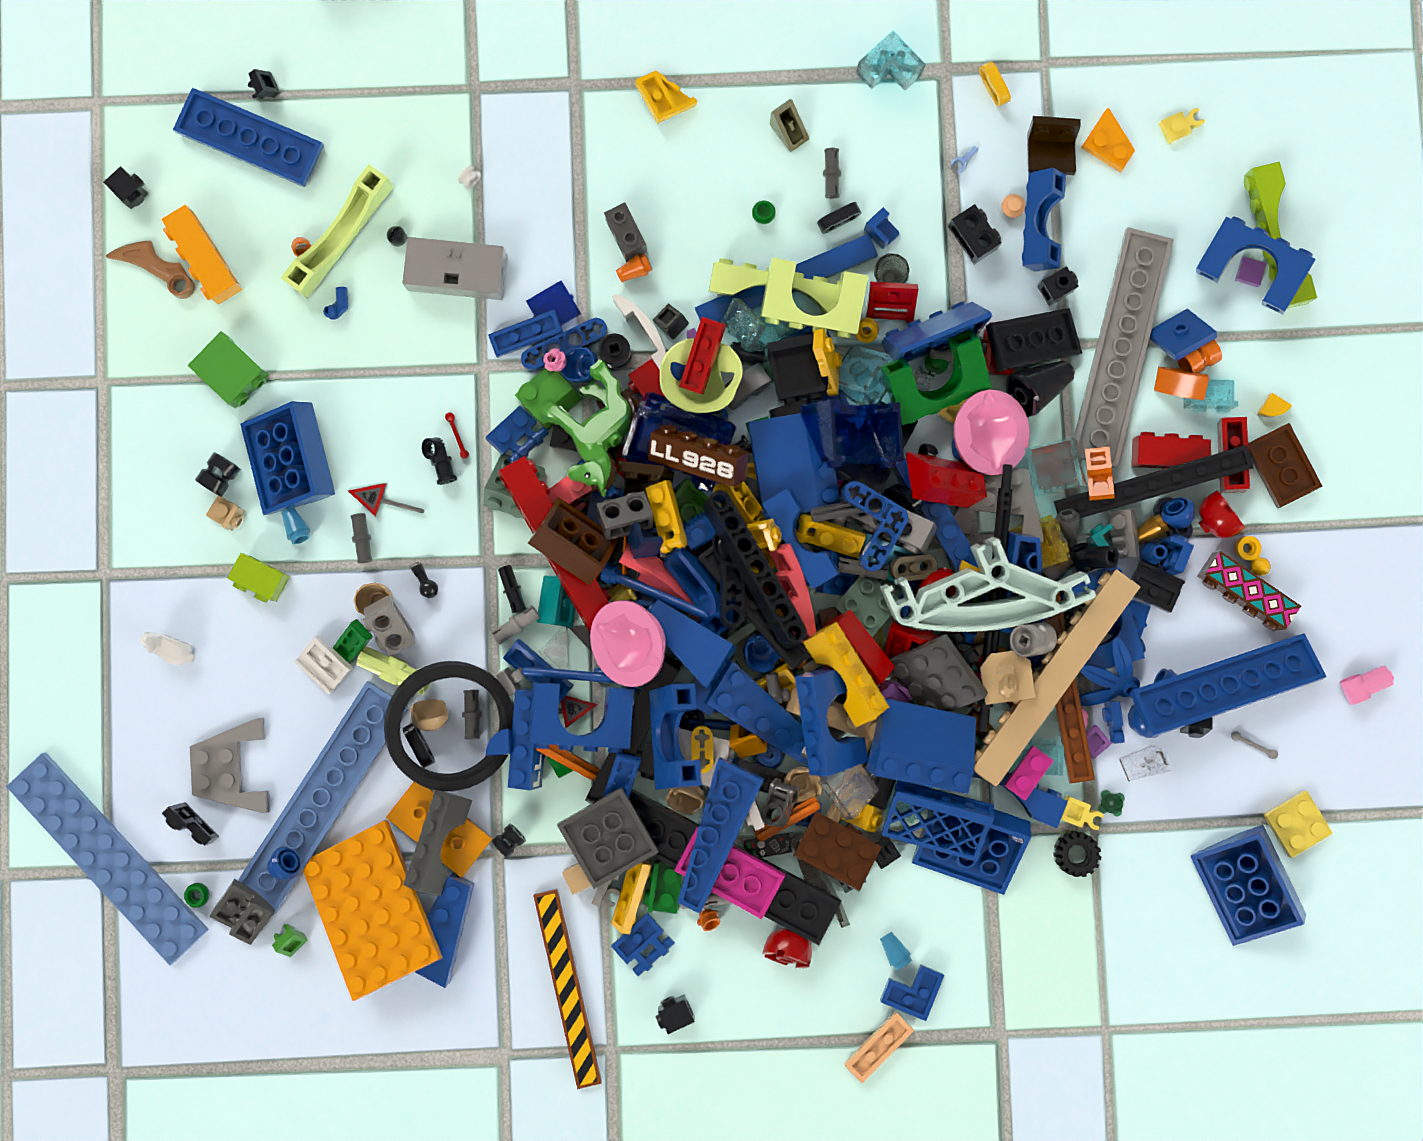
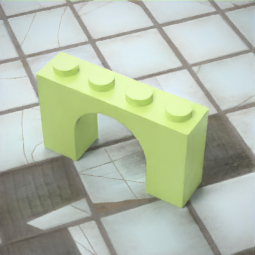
M773 257L770 259L760 317L765 318V323L779 325L780 321L788 322V327L803 330V326L813 327L812 332L823 328L825 333H827V330L835 331L836 336L849 339L851 335L858 333L868 281L867 275L842 272L837 298L833 307L824 315L812 316L802 312L796 306L792 297V285L797 262Z

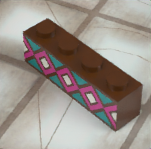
M1222 551L1213 552L1197 575V577L1203 580L1202 584L1211 590H1218L1223 594V599L1232 604L1237 603L1243 607L1242 611L1253 618H1259L1263 621L1262 625L1274 632L1286 630L1301 608L1300 604Z

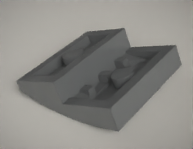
M234 878L211 911L209 917L230 927L229 935L251 945L272 917L275 909L256 891Z

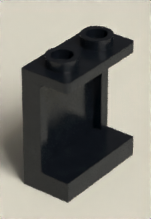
M814 334L767 343V353L778 404L784 403V405L804 398L814 401L821 399L822 395L826 393V386H824L819 365L813 351Z

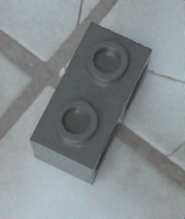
M626 202L604 212L605 221L626 262L637 253L639 255L647 253L646 243Z
M644 491L639 493L632 492L616 499H606L597 504V517L606 541L629 535L633 523H639L641 531L653 528V513Z

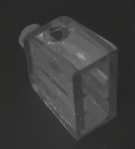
M861 764L825 777L818 782L845 820L857 817L878 792V787L873 782L877 776L868 772L866 767L863 768Z

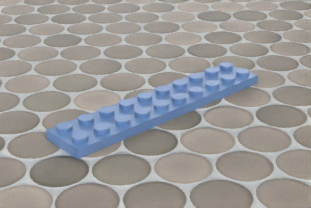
M366 681L238 879V881L261 895L275 909L273 915L277 913L310 858L314 856L386 744L384 719L392 695L370 681ZM408 705L406 706V708H405V710H404V712H403L402 718H403V716L405 715L406 711H407L408 708H409ZM280 847H288L294 850L300 858L301 870L298 876L293 879L278 880L273 878L268 871V861L272 853Z
M46 752L41 753L6 786L169 965L174 964L209 930Z

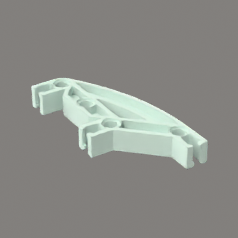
M995 537L985 540L986 545L990 544L992 546L994 559L986 561L982 551L986 550L984 545L975 544L970 547L980 572L966 568L919 589L916 598H914L907 579L900 577L894 580L896 585H901L904 598L896 602L890 593L894 590L893 586H888L887 584L880 586L891 615L902 625L951 632L987 631L1019 626L1053 616L1096 597L1094 590L1089 589L1087 586L1082 587L1083 592L1074 594L1071 590L1073 586L1082 581L1085 584L1090 583L1086 573L1079 571L1056 582L1008 563L999 539ZM999 565L1001 572L997 577L993 578L991 571L993 567ZM954 585L956 589L955 594L952 597H946L947 587ZM999 586L1019 594L1018 596L995 601L960 604ZM1063 590V600L1056 602V594ZM906 605L910 606L909 615L900 617V609Z

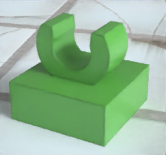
M284 924L283 927L286 931L282 935L274 934L276 941L272 944L275 952L291 957L308 939L304 933L295 930L290 925Z

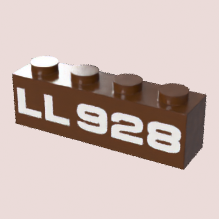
M663 425L650 434L648 460L732 487L746 479L749 452L740 450V447L736 445H723L718 443L716 439L700 438L693 432L677 431L675 427Z

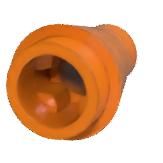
M637 253L623 266L616 269V273L623 283L627 280L649 275L648 272L653 269L646 254L639 255Z

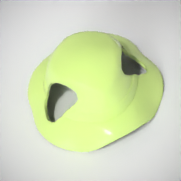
M695 338L678 342L667 351L660 366V386L665 397L677 407L694 413L714 412L726 407L734 398L742 379L743 368L738 355L730 346L721 343L704 395L679 387L681 381L676 380L671 374L672 362L682 365L687 364ZM721 371L735 374L732 382L726 388Z

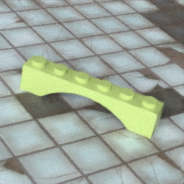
M368 164L354 182L345 204L330 227L307 251L292 262L281 279L308 299L394 188L390 180Z
M719 258V262L714 261L708 292L733 296L742 290L766 285L769 267H766V271L758 270L755 264L743 263L742 266L733 265L732 260ZM795 272L792 289L807 296L825 314L835 304L840 281H837L836 284L827 283V278L813 276V280L805 279L804 274Z

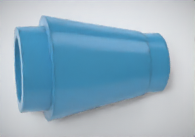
M295 507L284 509L281 514L287 539L291 540L292 544H300L310 538V528L301 518Z
M893 932L880 938L890 967L893 966L897 971L913 961L909 950Z

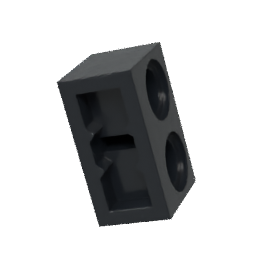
M976 204L951 219L948 228L974 265L995 252L1002 244L999 232L995 228H991L987 222L986 213L981 208L978 209ZM964 220H972L975 223V227H967ZM978 239L986 240L988 247L980 246Z

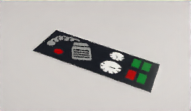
M789 833L774 835L763 842H760L757 838L743 840L745 849L760 857L792 852Z

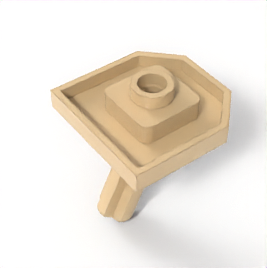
M1014 651L992 653L980 667L982 683L988 691L985 697L986 705L1036 698L1031 661L1026 657H1021Z

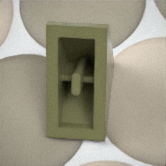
M792 99L787 100L771 112L770 126L790 152L810 139Z

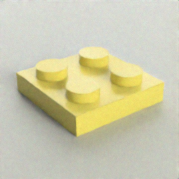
M1303 790L1263 815L1289 858L1297 856L1333 834L1308 791Z

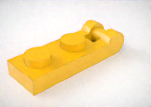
M665 480L646 487L658 536L663 538L660 548L661 552L665 554L671 552L675 547L682 548L687 546V538L671 480ZM673 531L674 536L670 538L669 533Z
M806 514L800 516L798 521L799 528L796 529L799 542H808L854 558H858L866 538L865 533L825 520L813 522L811 516ZM814 528L815 532H809L808 529Z

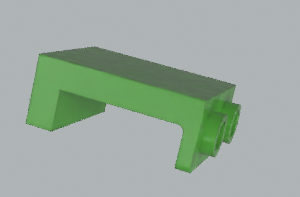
M222 331L187 365L228 405L235 409L238 406H243L249 400V395L255 389L257 390L265 384L266 378L269 375Z

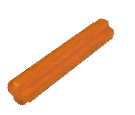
M549 744V749L536 748L539 752L590 780L596 779L599 773L598 767L568 750H559V745Z
M813 796L793 807L789 821L784 827L778 828L764 824V828L754 830L756 838L763 842L818 811L821 808L818 799ZM779 816L772 819L773 822H776L779 819Z

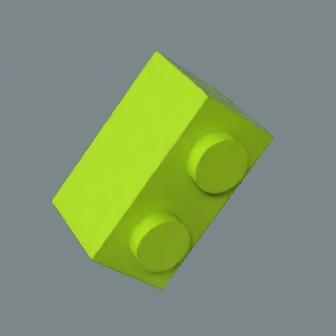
M240 552L227 579L234 582L233 587L243 592H246L248 589L255 593L254 597L267 603L268 600L277 602L290 576L248 554Z

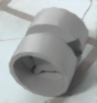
M1045 622L1019 625L1014 628L1010 636V644L1013 651L1021 657L1047 654L1055 648L1057 642L1054 628Z

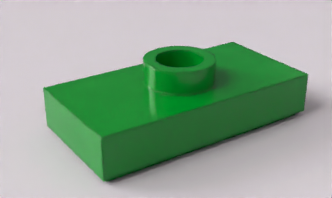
M355 619L348 625L333 646V649L349 664H352L372 639L373 635Z

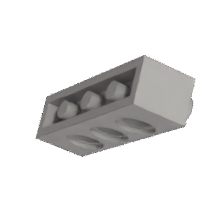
M857 487L848 489L851 493V499L856 496L865 498L869 495L868 492H866L865 496L860 495L857 492ZM841 496L840 502H845L843 496ZM906 510L908 513L906 526H911L912 531L908 535L900 534L897 542L903 544V548L913 554H916L917 551L925 554L938 528L934 522ZM900 512L891 513L893 521L891 525H884V527L891 529L895 533L896 529L892 527L895 522H901ZM858 514L849 515L845 521L849 524H852L854 521L861 525L860 528L871 534L874 533L880 522L868 514L862 516ZM881 532V538L890 542L889 534Z

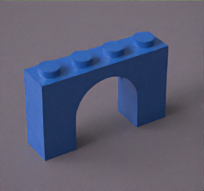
M1226 216L1196 267V273L1218 283L1229 262L1236 254L1246 249L1263 250L1274 259L1277 266V276L1262 300L1261 305L1284 315L1316 259L1306 249L1299 248V250L1290 247V243L1285 239L1277 237L1275 240L1267 236L1268 232L1259 227L1252 229L1245 225L1246 222L1235 216L1232 219Z
M1117 565L1114 568H1102L1088 572L1086 574H1088L1090 583L1085 584L1082 581L1073 586L1071 590L1074 594L1083 592L1082 587L1087 586L1095 592L1100 585L1097 582L1105 571L1109 572L1117 569L1122 574L1123 572L1121 569H1118ZM1063 590L1060 591L1061 601L1064 598ZM1131 601L1116 620V627L1112 636L1104 643L1098 645L1085 664L1103 669L1115 667L1112 653V641L1115 638H1120L1131 655L1132 662L1145 658V644L1141 638L1139 639L1136 630L1139 628L1138 621L1135 615H1132L1129 607L1132 605Z
M830 666L795 676L809 774L828 777L868 762L865 737L845 736L834 740L828 729L827 713L832 700L839 694L847 692L842 676Z
M532 682L528 742L534 744V748L549 749L550 744L559 745V750H574V746H583V751L598 752V747L608 748V752L623 753V749H630L634 689L606 687L604 714L600 724L596 729L587 734L575 735L568 732L559 720L560 684Z
M671 684L650 690L655 790L701 786L700 760H685L680 750L678 735L680 719L684 712L697 709L695 684Z

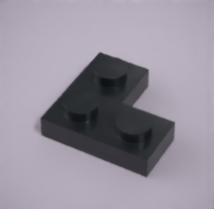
M186 802L168 806L161 813L166 818L165 822L170 828L178 831L188 829L192 833L191 837L200 845L212 844L219 837Z

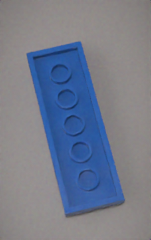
M193 87L173 127V131L181 136L304 188L324 147L321 141Z

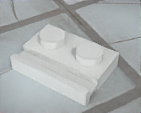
M319 635L310 641L298 659L294 661L327 694L333 693L336 687L341 684L353 669Z

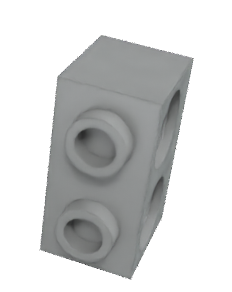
M391 595L364 608L365 618H363V623L369 632L373 630L377 636L375 641L381 650L385 649L389 656L416 643L414 631ZM381 615L387 616L385 619H377ZM392 634H398L395 638L389 637Z

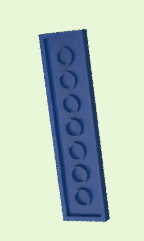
M1305 633L1134 689L1130 692V695L1149 737L1152 738L1315 683L1327 676Z

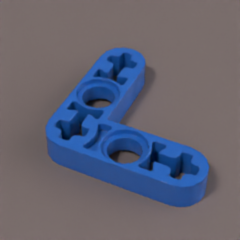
M852 481L847 483L842 489L844 500L880 521L860 556V564L863 569L877 571L883 566L906 526L908 513L903 507L861 482ZM858 487L857 492L862 496H865L866 492L869 493L864 499L863 506L860 504L863 499L857 496L852 499L850 498L849 488ZM872 498H877L881 502V509L878 512H873L869 508V501ZM899 511V517L902 520L901 522L894 523L892 527L893 529H896V532L894 533L891 529L884 527V524H886L887 526L891 525L893 521L891 513H897ZM881 532H887L890 536V542L886 546H882L878 542V535ZM872 545H874L877 549L884 550L883 554L881 552H878L875 556L877 564L870 565L869 567V561L866 559V557L872 556L876 551L875 549L871 548Z

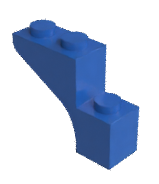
M683 547L677 548L664 558V566L690 597L694 605L709 612L707 619L699 618V624L719 635L727 628L720 622V594L716 592V581L698 561L697 557ZM727 611L726 619L730 623H734V611Z

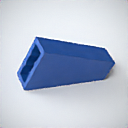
M657 600L655 604L652 603L647 611L662 626L666 645L697 680L711 691L737 648L732 643L662 601Z

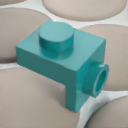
M1101 523L1090 530L1092 535L1087 537L1086 541L1091 547L1109 546L1102 535L1114 527L1112 524L1103 526Z

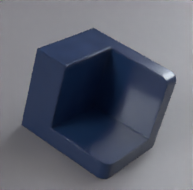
M633 523L627 537L634 559L657 556L663 543L662 536L654 537L652 530L641 531L639 523Z

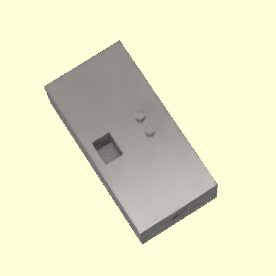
M407 237L402 284L407 291L502 300L507 253L503 246Z

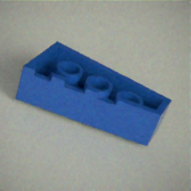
M1009 532L1008 563L1042 576L1040 538L1030 534ZM1004 588L1003 599L1019 595ZM1045 618L1027 624L1045 622ZM1017 626L1000 629V632L1012 633Z

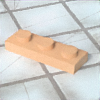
M895 1011L849 1057L844 1066L863 1083L911 1035L914 1029Z

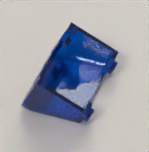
M647 392L638 405L621 458L626 459L627 462L645 463L649 455L650 434L663 425L673 426L675 430L681 432H693L700 438H713L723 445H731L737 428L728 420L710 413H694L683 410L671 403L665 396ZM669 467L692 476L691 481L696 489L713 492L716 481Z
M828 399L800 406L803 423L821 463L827 464V468L842 467V464H879L880 468H893L894 463L904 461L900 402H890L881 406L877 404L847 405L839 404L837 399Z

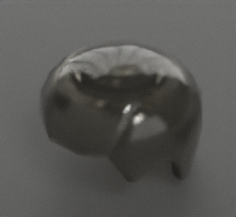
M887 253L875 263L873 275L876 282L906 283L909 278L910 267L907 260L900 254Z

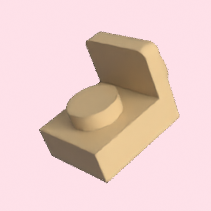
M217 496L206 516L222 525L223 528L233 531L234 528H238L244 519L242 515L245 510L224 497Z

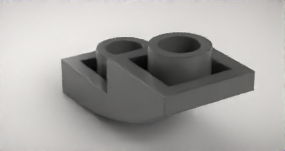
M758 362L743 371L735 396L728 404L731 410L737 409L751 395L757 396L773 382L761 363ZM733 379L725 384V388L730 385Z

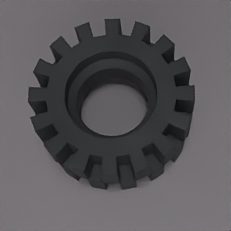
M1071 831V833H1065L1063 838L1059 837L1057 839L1059 843L1054 845L1056 852H1053V856L1056 857L1055 863L1059 865L1062 871L1079 878V876L1087 877L1088 873L1093 874L1094 868L1098 869V860L1101 861L1102 858L1099 855L1101 849L1097 846V841L1092 839L1091 836L1082 832ZM1074 845H1082L1086 851V857L1081 863H1072L1069 859V850Z

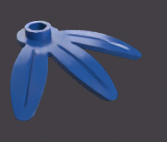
M1115 638L1112 641L1113 660L1118 675L1090 664H1085L1080 670L1092 682L1107 687L1080 694L1081 706L1102 704L1119 695L1121 697H1129L1132 690L1140 687L1138 678L1132 676L1133 664L1131 655L1120 638Z

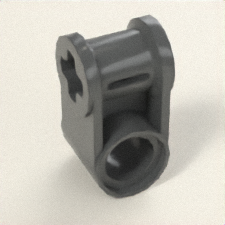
M775 778L772 781L761 813L765 824L780 828L788 823L799 796L800 787L798 785H788L781 782L779 778ZM778 809L779 819L773 822L772 813Z

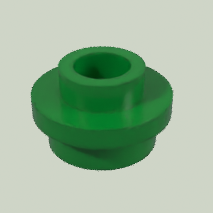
M193 883L184 892L185 902L193 908L204 906L210 897L209 889L202 883ZM195 891L201 893L200 899L195 898Z

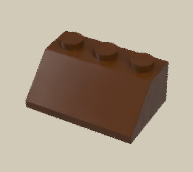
M558 497L527 544L590 585L604 569L619 538L606 541L599 524Z

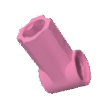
M1380 666L1362 675L1357 674L1347 677L1339 683L1349 705H1354L1371 698L1372 694L1394 685V677L1386 666Z

